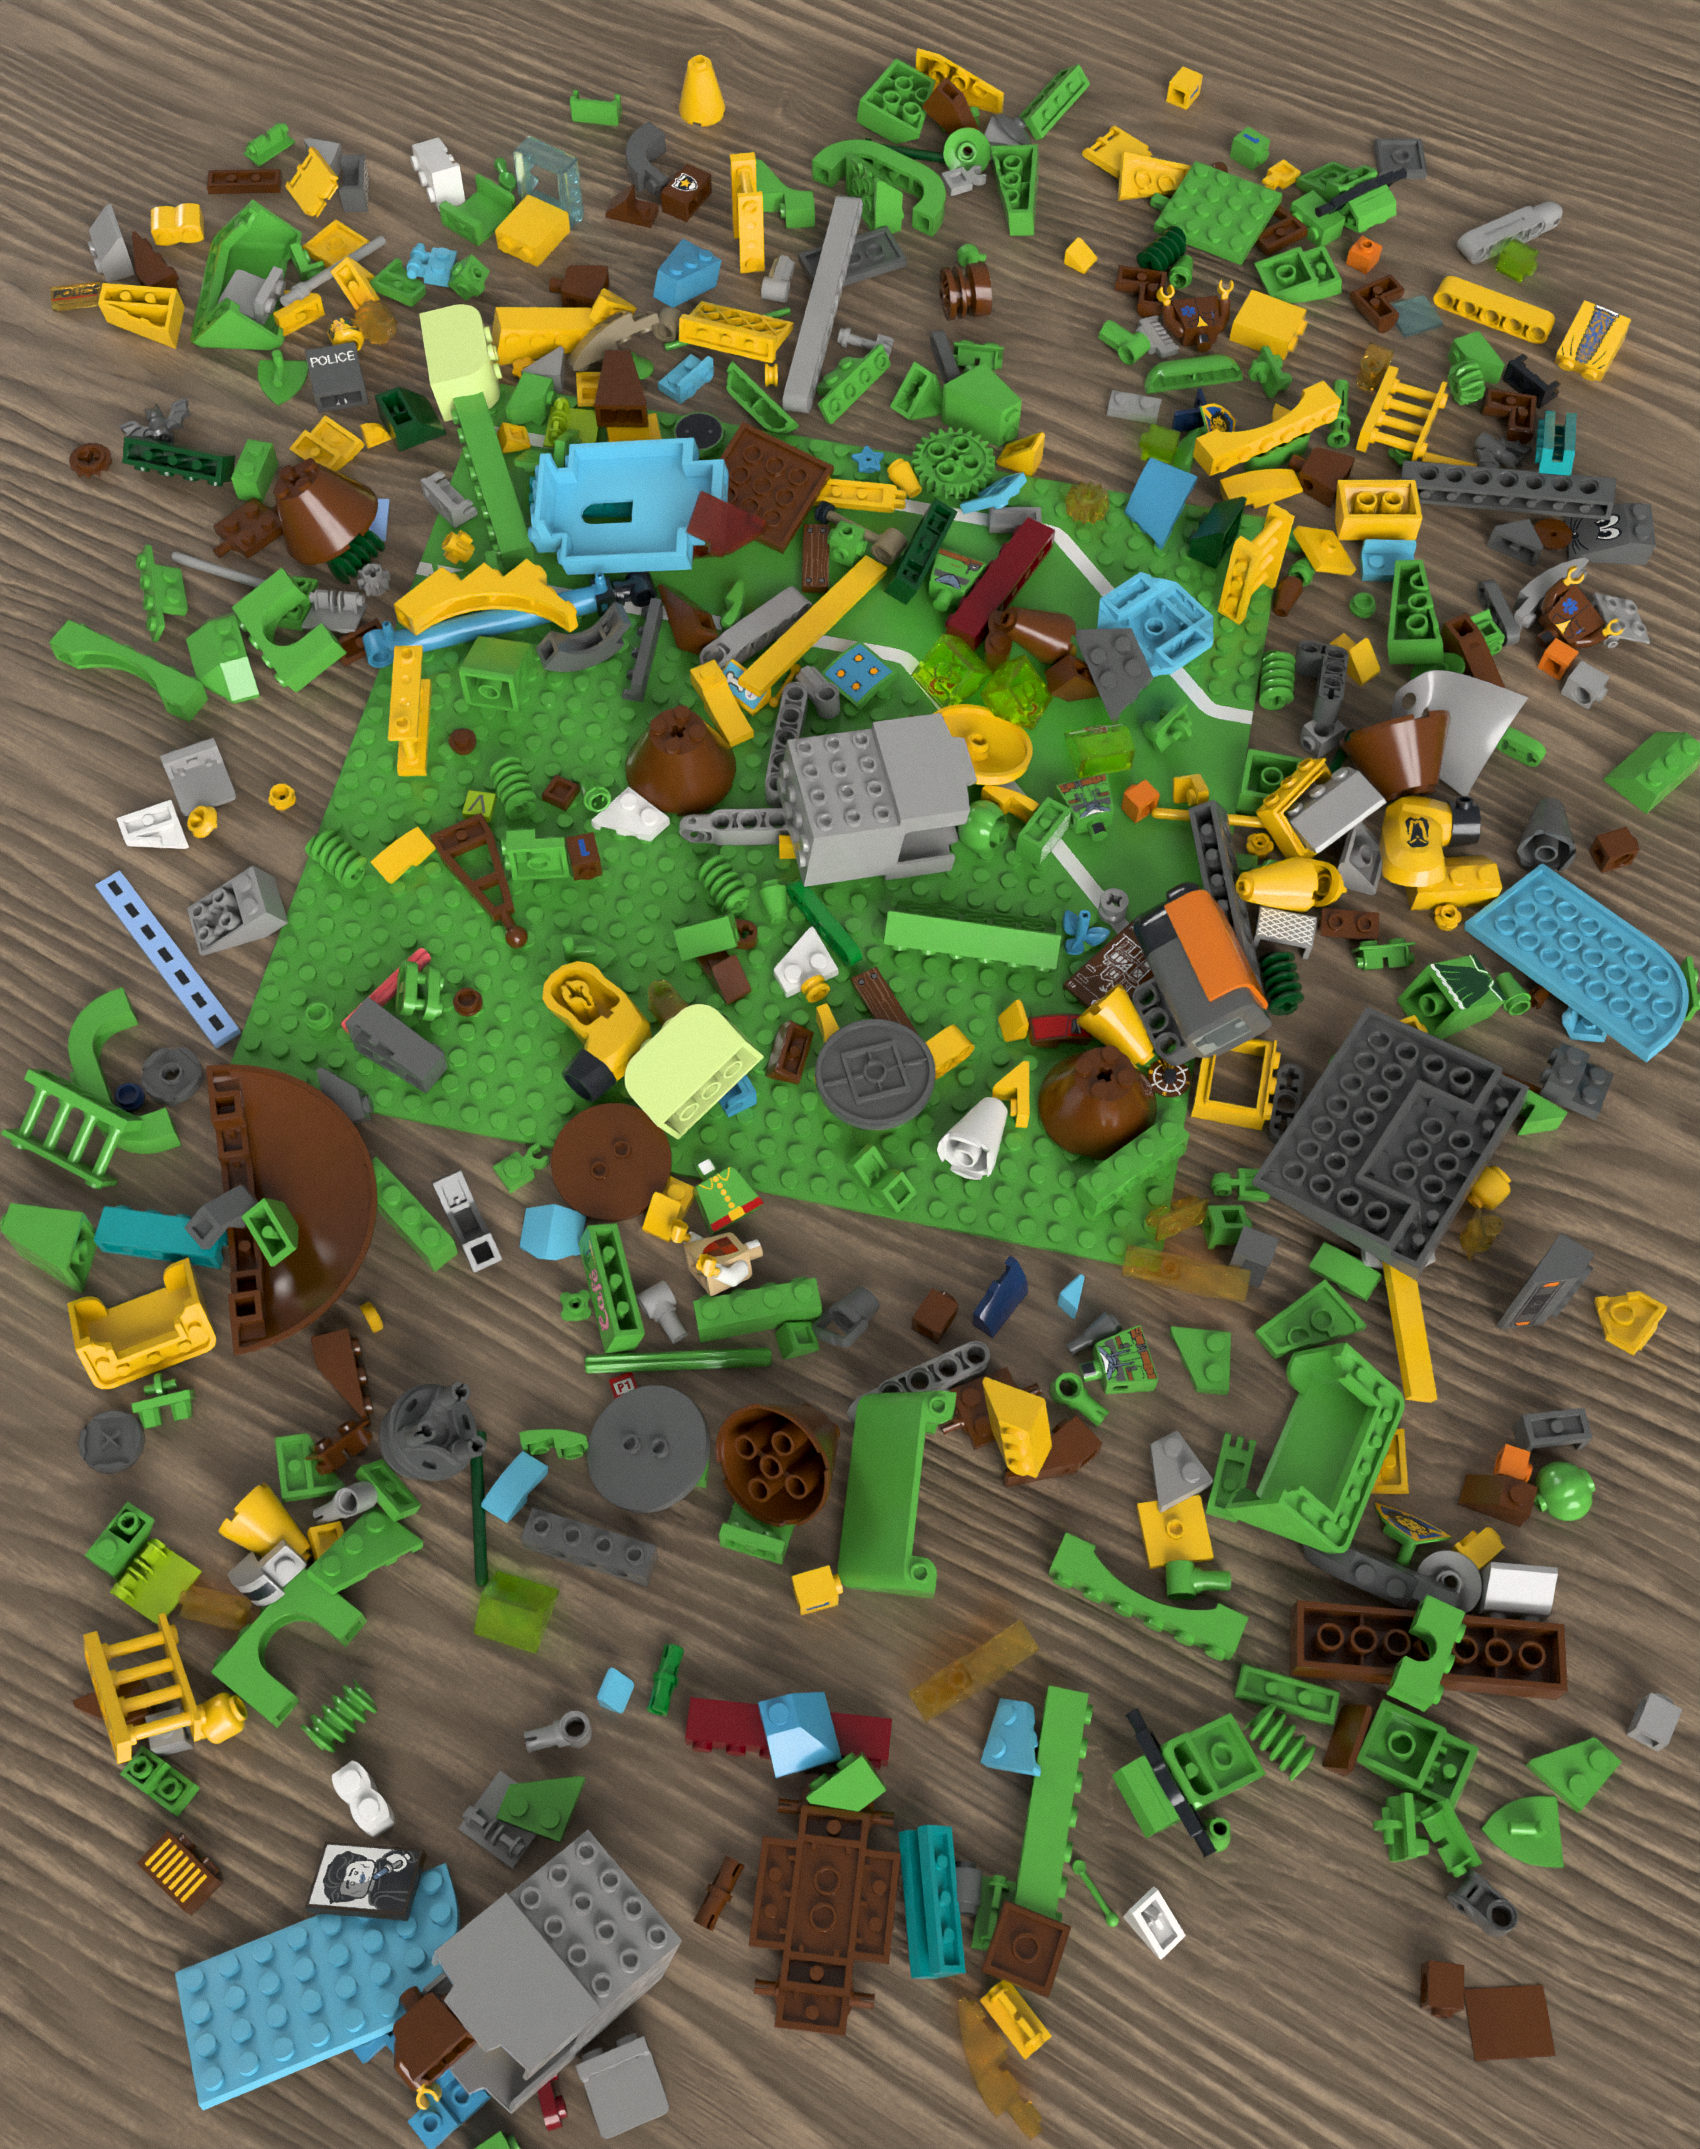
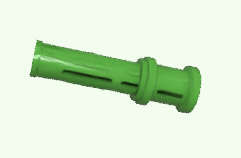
M1343 379L1337 380L1333 384V391L1341 399L1337 419L1328 424L1330 433L1327 436L1328 445L1338 449L1347 446L1350 442L1348 429L1350 428L1351 420L1347 415L1349 383Z

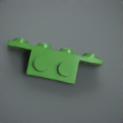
M877 344L864 358H843L839 361L838 366L832 372L826 374L823 377V381L816 387L819 396H824L818 402V406L827 424H833L891 366L882 344Z
M146 544L142 553L137 555L136 568L140 569L141 574L139 586L144 592L143 609L147 610L148 616L146 628L147 631H150L152 642H158L165 628L163 613L185 616L188 606L181 569L156 565L154 563L152 546Z

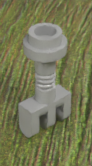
M846 327V329H840L837 343L841 344L843 348L851 344L861 346V348H866L867 350H872L877 344H882L889 358L894 345V339L878 334L876 341L863 337L860 338V336L851 334V328Z

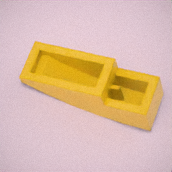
M1292 469L1256 470L1220 479V493L1224 501L1243 496L1247 498L1245 506L1252 504L1254 509L1303 492V488Z

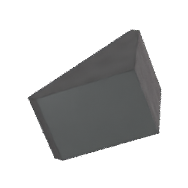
M1530 519L1495 526L1486 546L1532 567L1536 566L1543 550V545Z

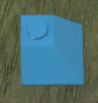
M825 1692L791 1693L758 1702L775 1778L837 1762L842 1759Z

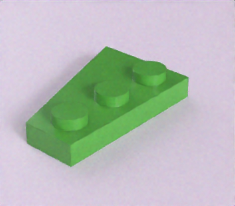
M1325 1279L1256 1330L1254 1336L1275 1359L1363 1331L1367 1325Z

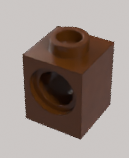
M1627 827L1597 835L1589 849V853L1600 872L1603 873L1630 865L1640 848L1637 839L1631 835Z
M932 1288L912 1317L911 1329L938 1344L956 1318L959 1304L956 1303L955 1298L944 1291L938 1292Z
M1432 1960L1422 1963L1420 2009L1431 2010L1432 2017L1452 2019L1453 2013L1463 2011L1464 1965Z

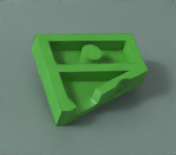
M308 1433L275 1438L282 1503L336 1495L337 1491L345 1487L343 1481L339 1480L334 1472L330 1475H320L315 1468V1465L318 1464L315 1459L305 1460V1457L314 1451L312 1446L315 1444Z
M1594 1737L1531 1759L1525 1766L1578 1813L1622 1761Z

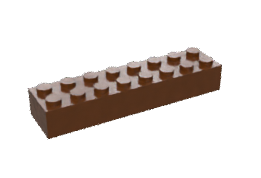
M1297 1600L1290 1609V1676L1389 1685L1397 1663L1404 1656L1416 1661H1428L1429 1650L1425 1642L1408 1633L1416 1611ZM1464 1615L1462 1623L1466 1624L1465 1633L1459 1644L1454 1643L1451 1651L1455 1655L1453 1666L1448 1674L1443 1673L1440 1684L1444 1686V1690L1557 1700L1568 1691L1564 1624Z

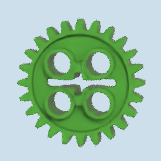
M949 427L948 432L944 433L939 428L938 435L929 432V439L922 437L921 444H916L912 455V469L916 478H919L920 486L926 484L927 492L934 489L936 497L942 492L945 499H948L950 494H954L955 499L958 500L959 494L969 498L970 491L977 495L979 488H986V483L992 481V475L995 473L996 457L993 456V448H988V441L981 442L980 434L972 437V430L964 434L961 427L957 432H953L952 427Z

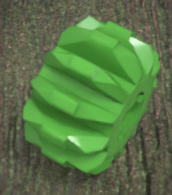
M1465 360L1450 367L1448 386L1455 402L1460 406L1469 405L1483 398L1486 389L1484 386L1485 379L1478 363H1475L1473 360Z

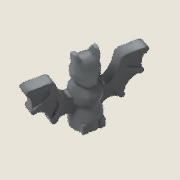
M186 398L172 403L171 412L167 418H164L158 404H155V407L148 410L144 409L147 421L149 422L148 426H141L135 420L120 425V429L123 433H126V437L141 436L174 443V436L171 431L175 428H184L183 420L191 415L188 410L189 403Z
M1483 432L1477 438L1473 446L1474 457L1479 459L1477 467L1499 468L1501 466L1511 470H1516V467L1522 468L1523 462L1520 459L1528 456L1532 450V447L1522 445L1520 440L1508 441L1501 436L1500 440L1497 441L1486 432Z

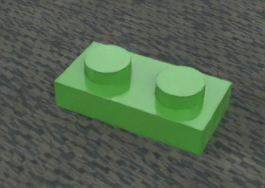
M383 1459L360 1466L355 1476L359 1481H368L376 1488L377 1503L393 1522L416 1514L421 1507L420 1502Z

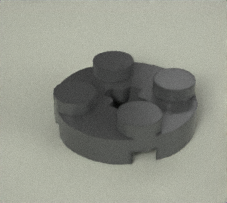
M168 1047L162 1048L151 1054L144 1062L141 1081L145 1091L153 1100L165 1103L169 1107H174L191 1098L204 1083L202 1066L198 1058L186 1048L178 1047L179 1049L171 1050ZM169 1071L172 1073L179 1071L178 1077L174 1080H167L166 1074Z

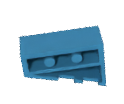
M682 239L659 267L653 297L673 308L715 288L721 259L714 256L712 252L701 249L691 242Z

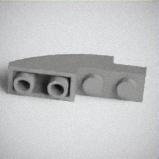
M1587 558L1574 559L1550 568L1529 582L1520 591L1513 607L1517 611L1514 614V619L1519 627V632L1524 627L1528 629L1537 616L1536 613L1538 611L1541 612V605L1546 591L1561 578L1567 577L1569 567L1577 566V569L1570 574L1571 577L1577 578L1584 572L1585 579L1588 573L1585 571L1589 561Z

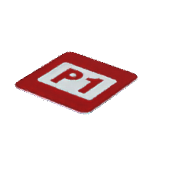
M632 1372L609 1379L615 1399L630 1390L638 1388Z

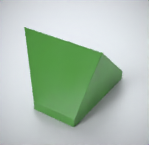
M914 361L890 407L908 420L941 415L943 390L937 376Z

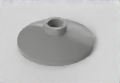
M1452 1550L1437 1551L1425 1558L1417 1570V1573L1448 1587L1450 1586L1446 1583V1577L1453 1576L1457 1581V1585L1450 1588L1459 1593L1460 1610L1465 1611V1614L1472 1610L1481 1598L1483 1588L1481 1574L1474 1562L1462 1553Z

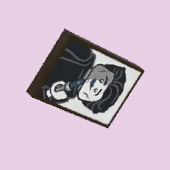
M325 1841L305 1908L308 1913L408 1921L427 1854L424 1849Z

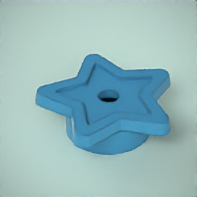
M865 446L862 453L853 454L851 459L858 463V472L869 474L881 470L879 462L885 456L884 453L873 452L869 446Z

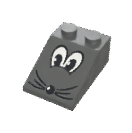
M1621 503L1613 505L1610 520L1565 517L1564 523L1568 525L1572 532V540L1566 546L1568 561L1585 557L1589 560L1588 562L1646 565L1656 546L1651 504Z

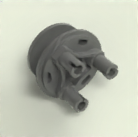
M455 1382L448 1387L438 1384H422L407 1390L396 1400L383 1417L379 1428L381 1453L387 1464L395 1472L410 1479L441 1481L457 1475L467 1466L472 1458L481 1456L482 1452H485L486 1442L482 1437L477 1436L475 1419L465 1402L470 1396L469 1386L465 1383L461 1384V1382Z

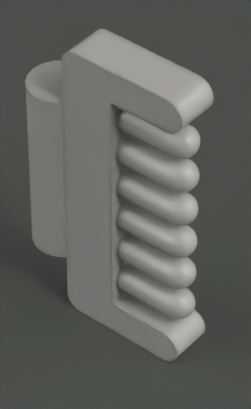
M1157 315L1140 319L1135 333L1141 332L1147 336L1151 346L1148 351L1149 354L1156 352L1161 359L1178 354L1179 346L1172 343L1173 340L1167 334V331L1164 330V327L1161 326V322H1158L1159 317Z

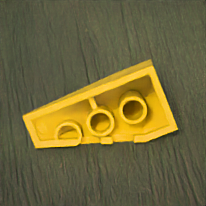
M920 48L917 49L916 70L936 80L933 91L947 77L964 94L969 106L978 107V109L995 114L1003 113V92L942 55Z

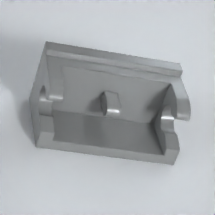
M438 471L428 478L424 477L420 480L424 498L454 529L478 515L477 509L471 506L473 502L470 499L465 500L450 485L447 479L441 480L436 484L439 479L445 476L442 471Z

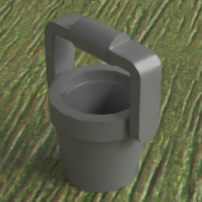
M858 1286L828 1308L813 1323L812 1329L820 1340L847 1348L867 1329L868 1322L880 1307L879 1302L868 1289ZM833 1321L845 1335L840 1336L838 1333L825 1328Z

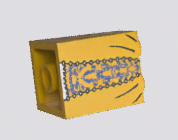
M1584 300L1556 354L1554 363L1558 364L1562 370L1580 373L1586 380L1601 382L1625 340L1631 319Z

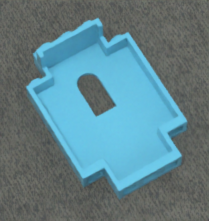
M694 437L570 444L569 455L565 456L564 468H557L550 453L540 454L539 465L535 467L536 480L532 482L534 503L530 505L532 526L528 528V538L530 543L534 544L538 553L557 552L558 563L563 566L567 575L596 574L598 572L622 573L692 569L693 546L725 544L729 472L724 459L699 460V450ZM633 502L631 522L588 524L582 519L583 511L592 504Z

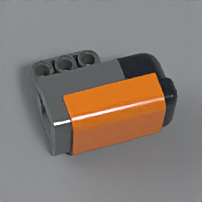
M1188 881L1166 892L1167 900L1143 912L1133 922V931L1154 974L1152 979L1142 983L1134 990L1132 996L1133 1003L1155 1051L1171 1066L1182 1065L1195 1057L1212 1058L1215 1054L1218 1057L1262 1034L1272 1024L1266 1012L1268 1002L1222 908L1209 892L1202 890L1197 884ZM1154 996L1153 1001L1145 1005L1147 999ZM1165 1020L1164 1025L1156 1029L1158 1023ZM1177 1044L1175 1050L1167 1054L1169 1047Z

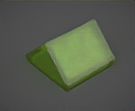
M497 1570L481 1593L474 1634L537 1654L559 1590Z

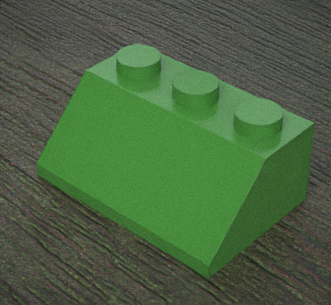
M1655 732L1613 769L1603 781L1647 814L1698 768L1700 764V742L1687 732Z

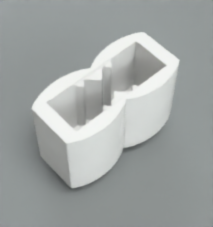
M352 1760L332 1775L333 1786L337 1794L350 1806L353 1819L370 1837L376 1839L396 1824L391 1806L377 1792L373 1778L359 1763Z

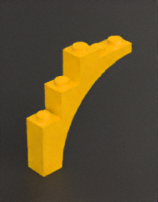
M525 559L505 576L498 569H492L484 562L463 580L457 574L450 573L444 567H440L394 603L398 622L415 636L432 625L452 616L490 609L517 610L534 614L556 623L570 633L578 627L577 610L570 601H564L559 597L556 591L547 585L545 570L540 565H534L528 559Z

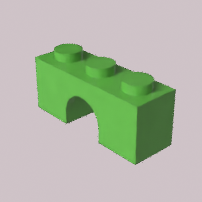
M1429 1595L1423 1598L1418 1605L1408 1633L1425 1642L1429 1650L1428 1661H1416L1404 1656L1396 1665L1386 1692L1387 1695L1424 1712L1432 1704L1437 1705L1444 1691V1686L1440 1684L1443 1673L1448 1674L1455 1660V1655L1451 1653L1455 1642L1460 1643L1466 1630V1624L1462 1623L1465 1611Z

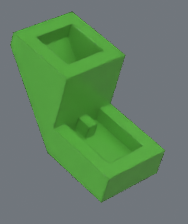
M866 1144L847 1163L861 1185L894 1213H898L917 1194V1191L904 1172L888 1167L874 1145Z

